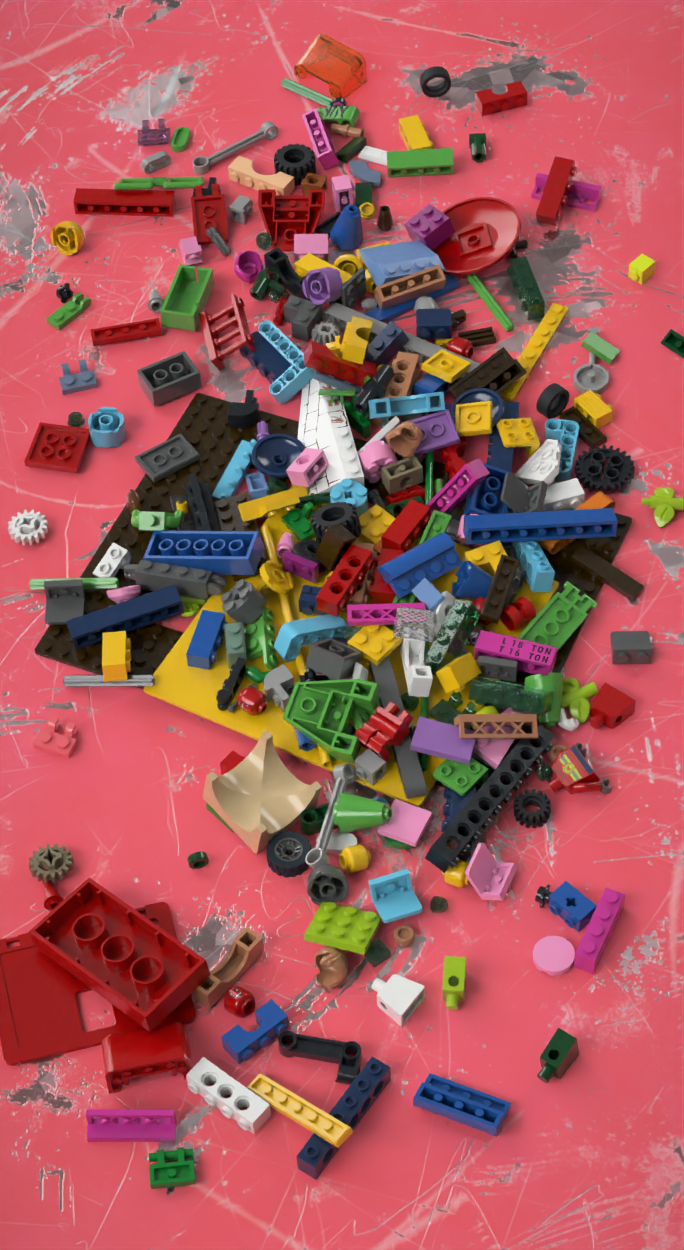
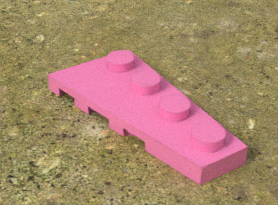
M515 701L501 714H531V712ZM485 726L483 728L487 734H492L496 730L493 726ZM512 726L501 727L507 734H511L515 730ZM476 739L473 752L496 769L505 758L515 739Z

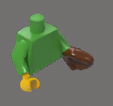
M130 489L127 494L126 505L132 515L131 524L133 527L139 528L141 532L176 531L184 514L188 512L187 501L183 504L177 501V511L175 513L141 511V503L137 492Z

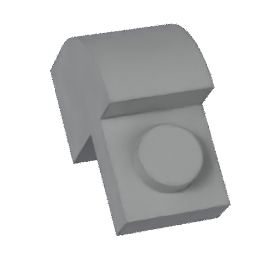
M284 664L271 670L264 678L266 701L273 700L274 704L277 707L280 706L283 712H285L290 699L285 691L290 685H294V677Z

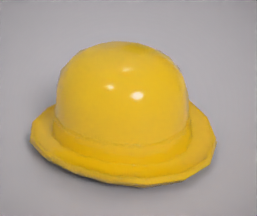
M352 254L341 255L333 265L352 276L359 269H363L362 262Z

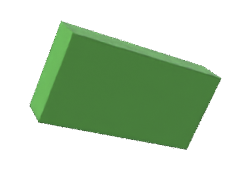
M590 332L581 344L582 347L609 365L620 352L619 349L593 332Z

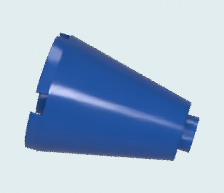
M355 205L345 206L330 231L332 244L334 246L336 244L341 250H355L363 242L361 212Z
M463 561L455 575L458 578L457 583L453 582L452 595L458 598L474 600L481 597L486 598L493 576L471 561Z

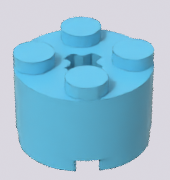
M102 407L98 409V412L90 414L88 425L94 446L103 448L120 447L126 437L123 414L113 407Z
M343 479L332 488L330 503H350L356 507L359 517L368 510L367 489L362 484L351 479Z

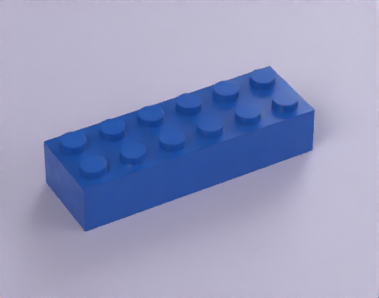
M154 531L143 559L212 571V574L255 575L264 550V544L259 531Z

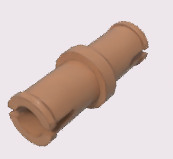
M333 123L331 125V133L344 135L347 138L364 137V129L351 127L349 124Z

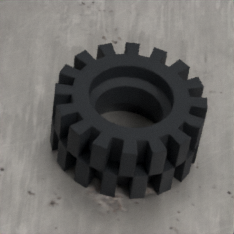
M532 789L531 793H529V790H525V794L521 792L519 797L516 796L514 816L521 826L525 823L526 828H529L530 825H532V828H536L537 824L541 827L543 823L546 824L548 822L551 804L546 794L542 795L540 790L538 793H535V789ZM529 805H535L540 810L531 813L524 808Z

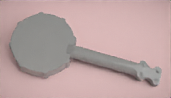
M590 328L589 333L593 332L598 335L599 329ZM589 351V364H584L574 371L573 387L581 394L592 390L595 394H601L608 389L609 372L599 364L596 365V355Z

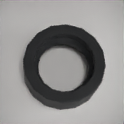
M439 66L426 69L420 76L421 89L428 97L435 98L446 94L451 87L448 71ZM439 77L444 79V81L437 86L427 85V83L433 78Z
M557 383L549 385L543 390L537 400V411L548 419L556 418L566 408L570 397L569 392Z

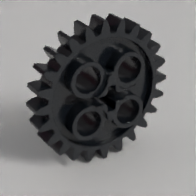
M596 445L595 450L590 447L589 453L583 451V456L579 455L578 460H576V478L579 479L580 484L583 483V488L590 487V492L594 489L596 493L603 491L605 495L607 491L614 494L615 489L621 492V487L626 489L627 484H631V479H634V461L631 460L630 455L626 456V451L620 453L619 447L613 450L612 445L609 449L603 445V448L600 449ZM608 459V466L605 468V462ZM604 469H605L604 478H603V480H601V478H602V473L604 472Z

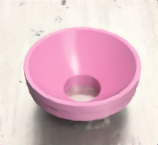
M141 585L107 590L106 593L110 600L119 604L138 597L141 592Z

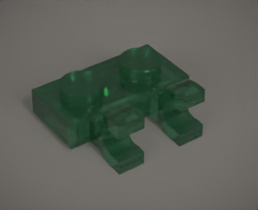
M454 692L448 702L442 699L429 710V715L436 721L454 725V718L459 714L477 713L475 711L477 705L470 701L461 713L456 708L463 704V701L460 700L462 694Z

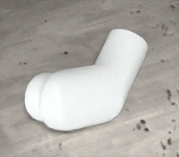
M561 708L558 725L568 731L577 730L579 721L576 718L568 719L565 709Z

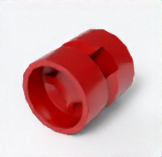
M521 597L513 602L512 605H508L503 609L500 619L509 631L515 632L524 624L533 620L536 617V611L527 598Z

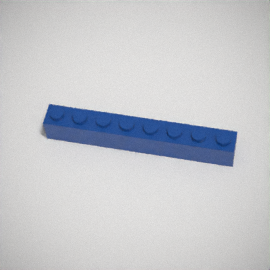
M613 508L464 516L463 533L467 544L493 543L498 540L500 542L613 537L616 536L618 520Z

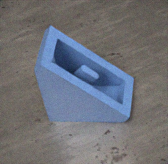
M426 578L412 590L422 603L425 602V606L431 612L445 599L441 592Z

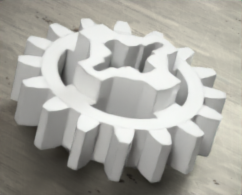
M24 510L23 514L17 512L18 516H12V521L8 522V532L11 539H15L16 543L22 541V545H25L26 542L32 545L33 541L39 543V538L44 539V534L48 533V521L45 515L41 516L40 511L36 514L34 510H31L30 513Z

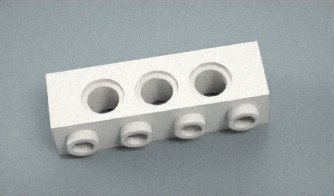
M204 1057L186 1075L187 1086L194 1094L199 1093L209 1105L218 1107L227 1118L232 1117L245 1131L249 1130L255 1134L271 1116L270 1104ZM209 1083H214L213 1086H206ZM226 1095H231L230 1098H223ZM242 1107L248 1108L247 1110H239Z

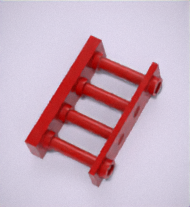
M234 293L230 294L232 304L217 313L209 315L205 310L198 313L210 361L219 371L225 368V357L244 346H247L251 352L255 351L253 345L255 341L250 334L243 308L245 304ZM235 310L236 315L215 327L214 324L217 320ZM238 322L239 327L218 339L220 332ZM241 334L242 340L221 351L223 344Z

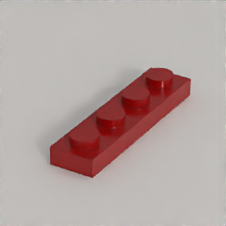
M159 318L90 329L93 346L162 335Z

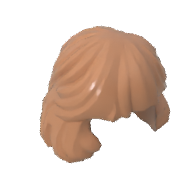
M405 421L391 430L385 438L394 452L410 459L414 456L416 448L420 445L423 435L420 427L414 422Z
M330 946L323 947L315 953L314 963L320 972L316 974L317 983L320 987L332 990L345 979L348 972V959L341 950Z

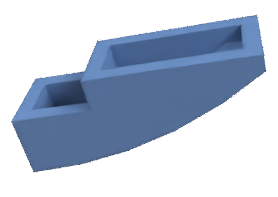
M257 472L245 475L251 500L269 496L268 486L263 473ZM264 516L258 519L268 518V516Z

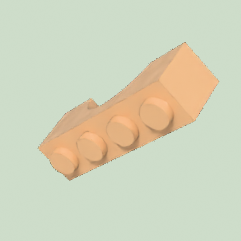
M238 156L228 166L229 180L257 191L275 189L276 196H289L295 190L293 176L283 172L273 175L258 174L253 170V161Z

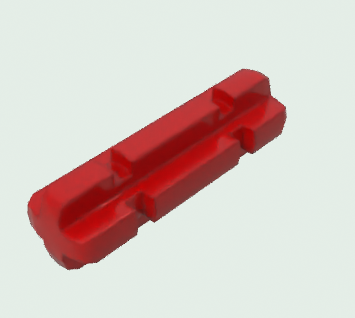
M287 298L279 300L273 318L275 326H281L283 323L284 305L288 300Z

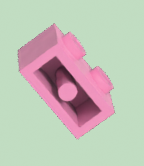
M348 175L332 177L333 204L336 213L338 211L342 213L345 206L355 203L352 192L354 191V183L350 181Z
M294 234V259L299 260L308 253L322 260L328 258V234Z

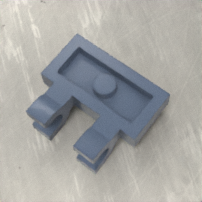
M85 359L78 360L81 372L71 375L69 364H61L64 377H59L63 395L98 388L94 371H88Z

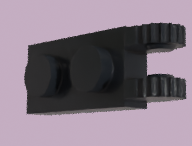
M238 657L236 663L231 666L229 678L225 679L222 689L217 693V706L221 711L228 710V706L231 705L245 677V659Z

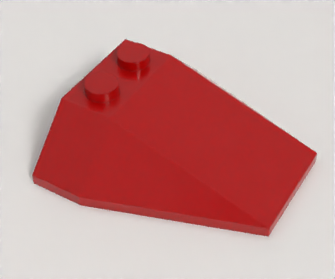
M275 189L259 190L258 207L272 249L278 247L281 251H294V234L315 233L325 207V189H309L308 196H276Z

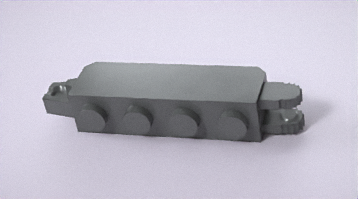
M140 560L139 564H126L124 567V576L136 580V585H141L142 590L157 591L164 587L175 585L180 596L203 600L208 598L209 594L221 595L222 588L227 582L225 578L213 575L212 571L147 560Z

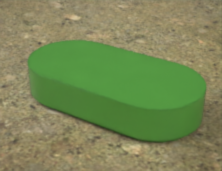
M179 127L174 131L171 140L172 151L183 152L187 149L191 138L189 128Z

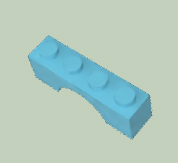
M443 392L368 401L370 419L445 410Z

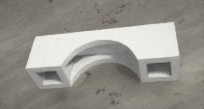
M404 628L402 642L400 643L408 694L415 697H428L433 680L431 667L424 664L425 637L423 629Z

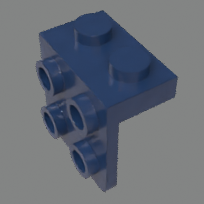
M417 309L416 337L421 339H452L451 310Z

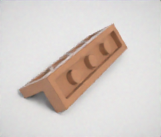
M459 714L454 718V725L459 726V739L538 738L537 714ZM464 726H474L476 731L473 734H465ZM493 726L496 730L492 734H487L482 727ZM512 726L515 730L511 734H507L501 727ZM532 726V734H526L520 727Z

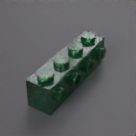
M526 256L509 259L507 273L511 278L512 286L516 290L517 299L520 300L521 309L525 313L527 320L544 318L545 302Z
M455 599L423 661L426 666L431 667L432 675L437 676L435 672L460 656L480 616L472 601Z
M478 677L471 680L468 699L475 700V704L479 705L490 703L495 708L505 709V707H510L514 712H524L525 710L530 711L531 714L542 716L551 711L554 692Z

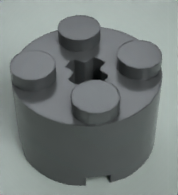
M243 579L239 580L235 587L229 592L224 593L221 598L223 601V611L235 622H242L246 625L253 623L262 614L263 610L261 608L263 604L266 606L267 603L266 597L250 582Z

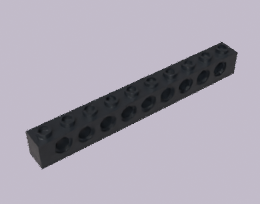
M537 723L538 738L521 739L432 845L425 859L444 873L449 867L453 869L460 860L458 856L460 854L465 855L471 847L469 844L471 840L475 842L482 833L480 829H486L492 821L490 817L492 815L496 817L503 807L501 806L502 802L506 804L513 795L511 791L513 789L517 791L523 783L521 779L523 777L527 779L533 771L532 766H537L541 762L543 752L547 754L554 745L551 741L555 735ZM532 726L526 734H532Z

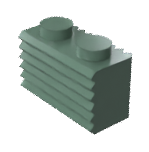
M242 622L227 623L224 625L228 667L231 668L236 663L238 657L245 659L247 666L244 625Z

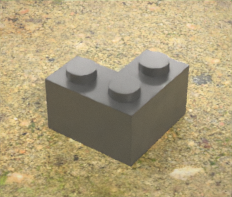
M291 295L284 305V319L292 324L293 338L309 342L315 324L320 325V322L323 321L322 304L311 303L312 301Z

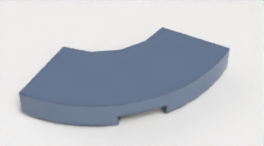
M349 160L350 172L354 178L359 179L361 183L372 182V187H380L381 172L370 169L366 165V161Z

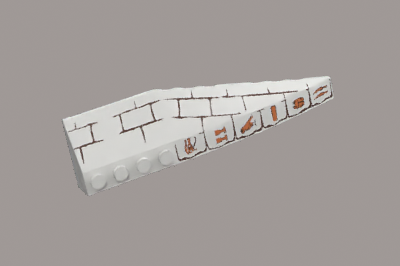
M315 379L309 381L302 388L297 439L302 442L305 448L324 450L329 465L312 485L307 487L308 495L310 496L311 493L331 492L332 488L343 479H351L364 486V474L343 402H340L341 396H334L333 403H331V396H318L319 389L338 388Z

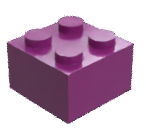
M430 203L404 223L410 238L414 241L419 240L430 250L435 249L455 233L450 218Z

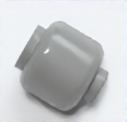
M422 296L416 300L414 311L416 312L417 309H439L432 297Z

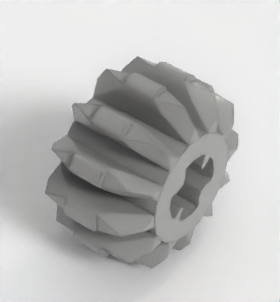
M320 322V325L315 324L314 329H312V340L326 346V343L335 342V336L339 335L341 339L340 328L335 325V322Z

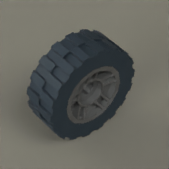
M296 831L280 832L278 835H274L266 847L268 866L279 876L296 877V875L303 874L309 866L305 862L306 855L311 850L309 840L303 834H299Z

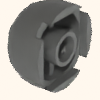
M327 864L315 868L308 876L307 894L311 897V901L319 906L323 901L335 903L340 900L342 902L348 895V882L344 872L336 866Z

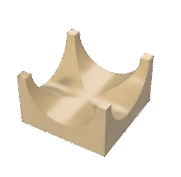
M267 730L261 735L260 740L250 754L236 767L221 776H217L213 771L206 776L203 799L257 855L268 846L269 840L274 835L286 832L298 823L300 815L304 810L317 807L322 786L317 781L312 785L301 782L285 767L275 750L273 735Z

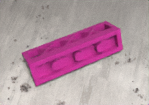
M537 173L531 198L541 200L542 194L537 192L538 190H544L548 178L547 174ZM571 180L572 188L567 193L566 206L595 212L601 200V186ZM570 198H577L578 200H576V201H571V200H569V199H570ZM591 201L594 202V204L590 205L586 204L585 202Z
M425 602L347 605L348 626L396 624L395 620L398 619L405 621L404 623H409L398 617L397 614L404 611L411 613L408 611L411 609L416 611L422 610L426 613ZM416 618L420 622H423V624L426 623L423 620H420V618Z
M86 1109L88 1142H176L177 1120L174 1109Z

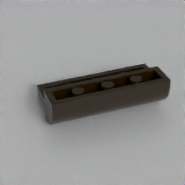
M502 347L453 384L447 391L455 400L464 392L475 388H487L500 394L527 372L517 359H513L507 350Z

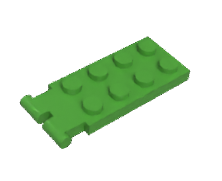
M566 581L563 585L565 590L561 594L557 592L518 636V639L550 645L557 648L558 652L587 618L588 614L586 612L590 608L594 610L598 603L586 594L582 597L578 594L581 590L569 581Z

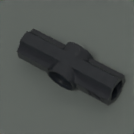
M385 364L381 365L375 375L363 385L362 393L354 402L355 409L358 412L368 413V401L380 399L384 395L386 386L395 375L392 367Z

